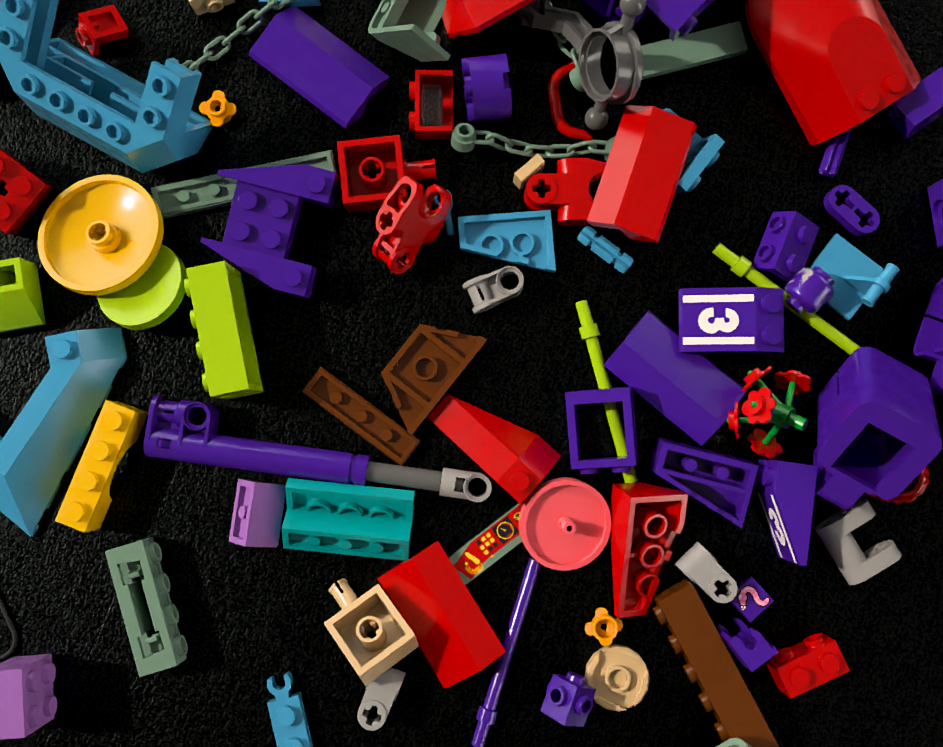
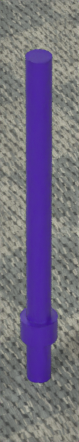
M529 558L502 644L506 653L498 658L484 704L479 706L476 716L478 724L471 743L474 747H484L490 725H494L498 714L496 706L541 566L539 562L532 558Z

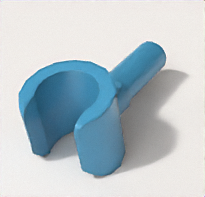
M437 195L434 198L436 209L440 205V202L437 199ZM452 195L451 205L445 219L448 236L455 235L450 211L453 207Z

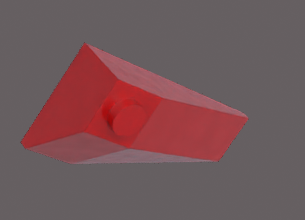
M449 394L427 416L519 504L540 484L561 457L538 434Z
M642 482L612 485L610 535L614 615L617 618L646 615L660 583L658 575L665 560L669 561L672 555L670 547L676 533L681 534L684 527L688 500L687 493Z

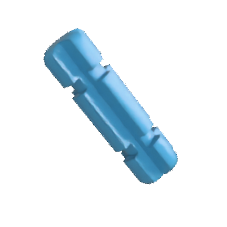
M585 226L578 235V241L585 246H591V251L610 264L612 262L615 264L614 268L619 272L625 273L633 264V258L625 252L621 254L619 252L621 249L602 235L597 236V231L590 226Z

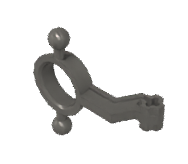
M535 0L519 9L518 23L531 29L538 28L562 33L579 52L578 68L582 87L588 97L595 101L594 106L586 112L584 121L591 130L599 131L605 128L609 119L606 111L608 102L610 104H626L634 98L641 85L643 52L639 38L632 27L635 17L642 14L646 8V0H620L619 7L623 13L621 20L607 22L602 28H593L577 11L552 7L549 4V0ZM607 37L613 45L617 67L615 83L611 90L607 87L601 71L602 48Z

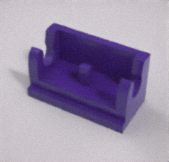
M940 67L921 80L913 91L889 105L893 111L887 115V118L902 134L901 137L904 140H907L943 114V67Z
M732 618L734 624L739 627L737 635L730 636L728 630L722 625L718 624L716 626L731 655L751 672L778 653L775 646L767 642L760 632L753 628L748 629L739 618Z

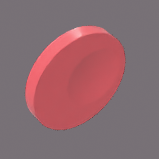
M560 477L542 483L526 498L519 515V533L525 548L537 562L554 570H574L589 564L603 551L611 532V513L605 499L591 485L576 478Z

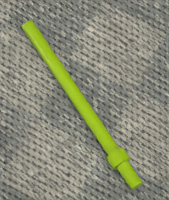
M721 243L713 250L712 253L731 266L730 270L737 276H744L758 287L780 288L752 267V262L743 255L737 256ZM784 290V306L849 355L856 349L861 348L816 313L810 314L804 310L800 314L795 312L785 302L789 297Z
M588 301L576 302L575 305L582 326L579 328L582 340L586 341L598 388H612L597 337L600 335L598 325L593 323ZM605 402L603 405L617 456H627L625 434L616 402ZM631 466V471L622 472L625 483L638 481L634 466Z

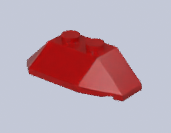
M447 0L442 19L447 34L451 39L458 35L464 36L478 33L535 0Z

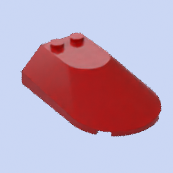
M745 0V14L750 33L811 146L820 144L861 124L913 91L922 79L878 0Z

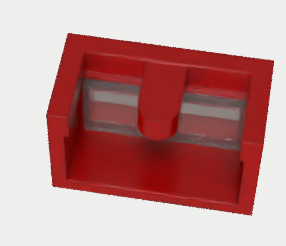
M415 70V81L409 82V97L411 101H415V111H409V130H415L416 139L451 141L453 130V70Z

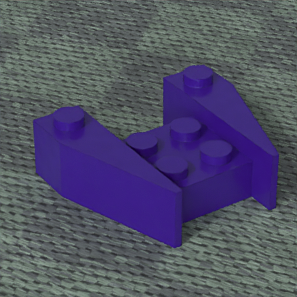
M306 164L218 170L217 175L227 182L235 183L236 188L222 242L201 237L200 242L271 288L310 299L318 269L311 265L288 260L303 201L333 209L340 183L337 173Z

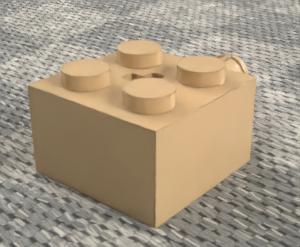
M343 578L337 581L343 593L340 592L335 583L329 588V593L333 595L342 610L325 621L324 625L363 684L367 686L419 647L416 635L379 584L358 598L349 586L348 581ZM371 631H373L374 634H377L372 639L367 635Z

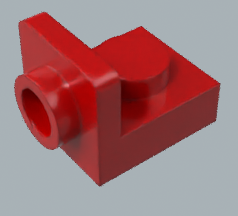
M114 4L79 13L76 35L80 44L83 47L87 46L92 56L99 55V45L128 37L129 29Z

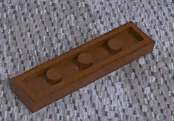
M323 367L318 369L302 391L401 466L405 464L421 442Z

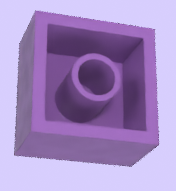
M52 654L17 656L0 663V740L25 738L55 718L57 698L53 693V682L56 677V667L52 663Z

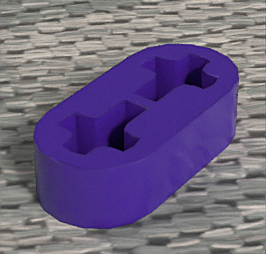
M839 185L825 195L823 203L827 212L853 235L865 236L878 228L880 224L879 213L851 187ZM843 195L845 198L843 204L837 206L835 203L837 197ZM865 215L868 219L865 222L866 225L861 227L858 223L861 220L860 217Z

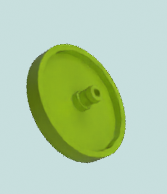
M161 244L154 262L137 281L114 293L97 295L99 305L109 319L124 328L143 330L154 327L169 318L182 302L185 295L184 279H187L185 266L171 249Z

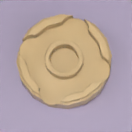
M618 644L604 646L593 653L586 664L584 676L586 684L596 689L594 701L607 710L618 712L627 710L626 708H630L633 705L636 706L642 701L648 691L650 679L646 664L640 655L628 646Z

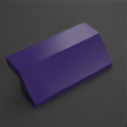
M295 5L276 14L249 51L251 58L344 128H347L363 116L369 98L385 88L390 78Z
M650 310L628 333L625 340L604 363L607 369L629 387H633L636 393L701 446L724 424L728 418V412L733 411L735 408V401H740L746 391H741L743 387L702 353L679 352V334Z

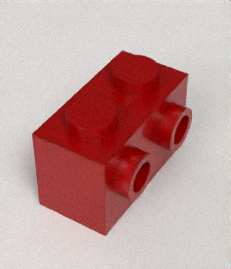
M823 633L810 635L792 647L778 650V653L766 662L778 689L790 699L850 671L836 640Z

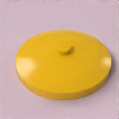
M109 174L96 175L80 180L60 193L43 216L37 242L42 265L54 280L76 293L105 295L122 290L137 281L149 269L157 257L164 233L162 214L154 198L141 185L129 178Z

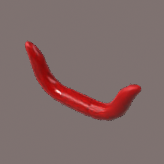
M571 62L557 69L550 77L548 83V101L552 121L557 130L566 137L591 141L593 140L591 134L583 129L570 126L563 117L559 86L561 81L569 76V72L575 68L574 62Z

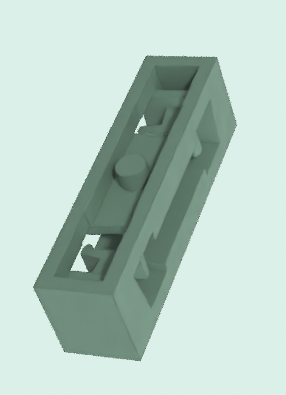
M153 537L105 551L139 677L179 665L187 659L188 646L185 637L180 635L177 625L179 613L177 607L171 603L168 593L170 591V581L167 574L163 573L161 568L162 552L160 546L154 542ZM140 575H144V579L141 580L144 589L145 597L147 600L155 632L159 631L158 633L152 634V637H150L149 631L152 630V626L147 612L139 580L134 581V578L139 577Z

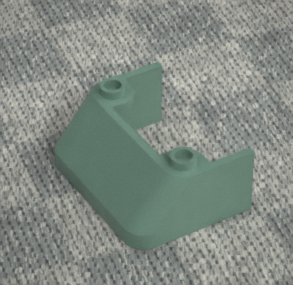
M447 0L381 1L368 27V32L378 41L421 62L448 61L451 56L440 46V36L434 32L442 17Z

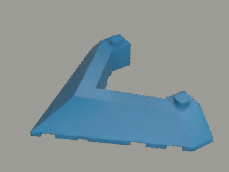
M120 327L75 330L45 337L50 369L5 436H0V511L30 537H34L40 525L38 523L45 509L50 507L62 484L60 481L64 473L68 472L92 427L91 422L98 408L103 406L119 368L122 369L127 360L123 332Z

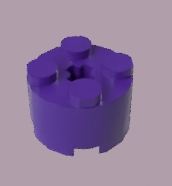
M506 53L461 58L468 122L511 117L512 96L511 88H509L508 73H506L509 72Z

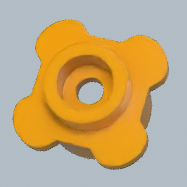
M220 90L214 91L212 97L207 102H202L199 105L200 112L211 119L210 123L214 127H221L227 123L237 111L235 104L229 103L225 99L224 92ZM217 106L220 107L219 111H215Z
M604 607L597 608L592 621L585 624L586 634L595 636L602 646L611 645L618 631H621L623 628L622 621L609 615ZM606 624V629H601V625Z

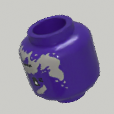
M817 266L813 269L808 267L802 268L785 285V292L789 297L785 302L799 314L803 310L810 314L817 313L833 297L834 289L832 285L835 282L825 271Z

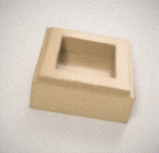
M537 153L514 173L513 183L519 189L526 187L530 177L543 172L545 165L543 158Z

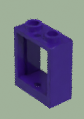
M633 387L565 392L571 469H580V474L599 473V468L612 467V472L614 473L631 471V466H636L639 462ZM622 401L627 456L581 459L577 404Z

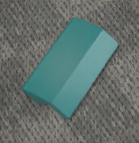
M288 478L285 486L287 510L281 528L284 549L401 561L409 559L415 491Z

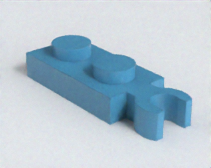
M290 671L284 674L285 686L282 687L276 684L274 676H270L267 680V688L271 694L275 695V699L269 700L267 705L277 747H313L301 692L291 694L290 689L294 681L293 675Z

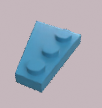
M551 210L458 217L460 250L552 273L556 272Z

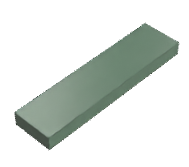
M740 21L690 33L686 36H678L674 41L666 39L642 45V80L745 54L748 51Z

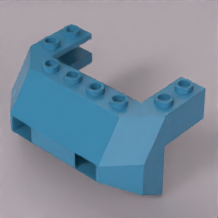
M1 0L0 63L14 92L36 115L141 173L198 154L214 127L210 120L191 110L201 79V72L190 70L179 64V60L175 58L166 59L165 66L157 61H152L146 84H143L61 38L50 39L59 0Z

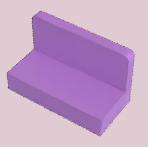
M238 479L229 542L244 547L276 548L279 544L286 485Z

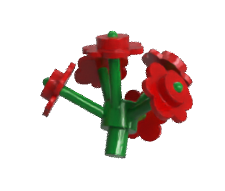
M769 366L763 371L757 367L753 371H748V375L743 379L747 384L741 389L742 392H745L755 384L760 388L758 391H751L748 394V400L742 405V413L748 417L740 416L739 401H735L734 411L728 412L726 422L729 425V430H735L736 439H740L741 424H775L768 434L762 429L755 428L752 434H749L747 437L748 441L752 443V450L756 454L773 459L783 451L781 445L776 442L775 437L781 428L787 429L789 426H792L801 431L807 428L809 420L796 414V409L792 407L794 394H800L801 391H810L811 377L796 370L777 372L774 376L776 386L787 391L784 404L761 380L772 370V367Z

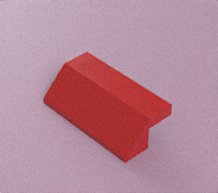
M626 105L587 222L594 227L619 229L630 240L659 243L697 125L692 121L655 106Z
M438 541L410 559L402 561L377 578L390 601L416 635L419 649L444 689L480 672L506 653Z

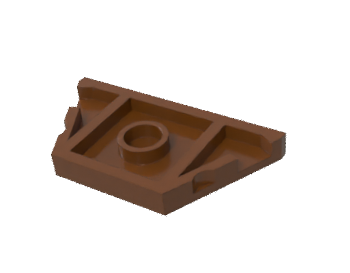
M419 324L383 369L381 375L399 410L406 429L411 435L415 433L481 350L487 339L481 336L477 337Z

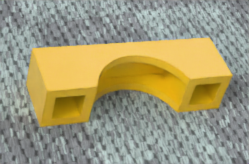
M105 400L57 514L56 522L84 533L101 528L112 502L110 486L113 475L126 451L137 442L147 418V412L119 401Z

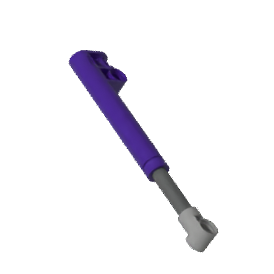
M159 394L154 395L150 403L143 447L144 454L147 457L333 483H351L353 485L366 486L367 482L437 491L440 492L439 496L466 499L474 502L486 500L492 491L489 477L482 472L444 467L443 471L393 465L372 462L369 455H354V453L218 435L219 412L213 404L184 399L180 402L164 400V397ZM200 408H203L207 418L200 425L196 421L195 415ZM166 410L174 411V414L167 413ZM474 478H481L487 484L486 491L481 495L472 494L468 488L469 482Z

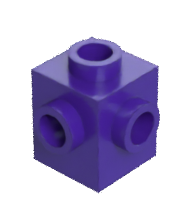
M568 671L567 675L553 674L547 686L546 696L540 711L564 726L584 727L587 716L593 707L596 689L585 683L586 678L575 672Z

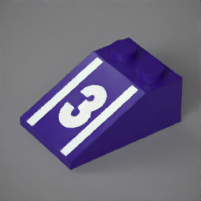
M764 287L679 289V352L760 356L783 353L784 289Z
M758 459L759 468L754 482L755 493L778 557L801 566H807L818 466Z

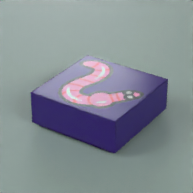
M748 576L737 586V595L730 601L746 620L751 623L773 602V599L753 577Z

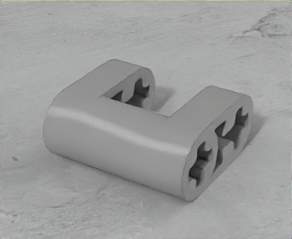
M867 499L856 501L847 510L841 509L817 524L814 528L849 585H857L868 580L902 557L893 540L880 542L863 552L854 539L851 531L868 522L876 515Z

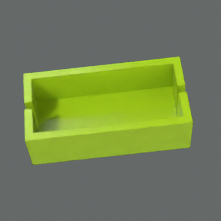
M226 261L186 268L187 279H184V288L187 296L192 299L193 310H190V320L193 328L198 331L199 341L196 342V351L200 361L203 360L205 373L202 374V383L205 391L209 392L210 397L226 400L262 393V381L241 273Z

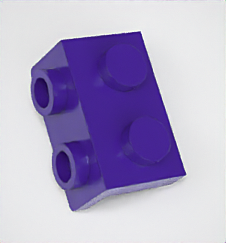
M797 211L773 212L756 252L752 267L758 271H769L788 283L805 267L820 227Z

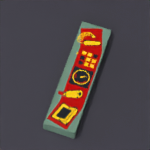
M525 500L521 504L517 503L448 557L465 585L522 542L519 533V515Z

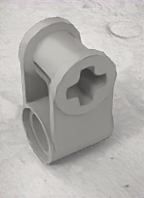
M506 266L489 274L475 277L465 282L462 286L464 290H468L474 305L473 313L478 314L518 296L523 290L524 277L518 268ZM507 275H513L518 279L519 284L516 288L508 290L501 285L502 279ZM478 289H481L484 300L481 299Z
M696 542L675 563L695 585L697 584L716 602L729 603L737 595L738 588L735 580L699 542ZM717 580L722 582L725 588L723 592L716 590L717 588L714 583Z
M391 667L366 686V691L357 714L361 727L374 731L383 726L392 704L397 698L406 674L405 672ZM372 706L378 707V714L375 718L369 716Z

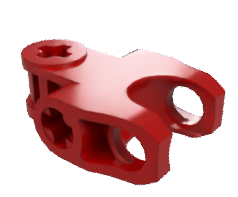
M590 158L560 159L556 162L557 173H539L530 177L524 190V202L533 211H557L559 225H589L587 218L594 201L589 193V184L601 180L607 162ZM536 188H541L542 193L545 194L543 198L539 197L538 192H535Z
M407 175L402 177L385 198L377 214L376 228L380 234L372 247L374 257L384 261L389 270L394 274H402L410 269L421 245L431 244L438 237L451 205V193L437 184L427 188L424 193L423 185L413 177ZM410 185L411 195L407 202H405L403 193L406 187ZM439 194L441 197L440 205L436 210H432L433 200Z

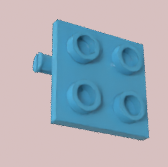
M838 234L832 237L809 267L811 269L815 266L821 268L834 280L835 283L832 285L834 295L826 305L847 321L853 317L862 303L868 307H873L881 294H886L891 288L890 282L900 271L892 263H887L883 269Z

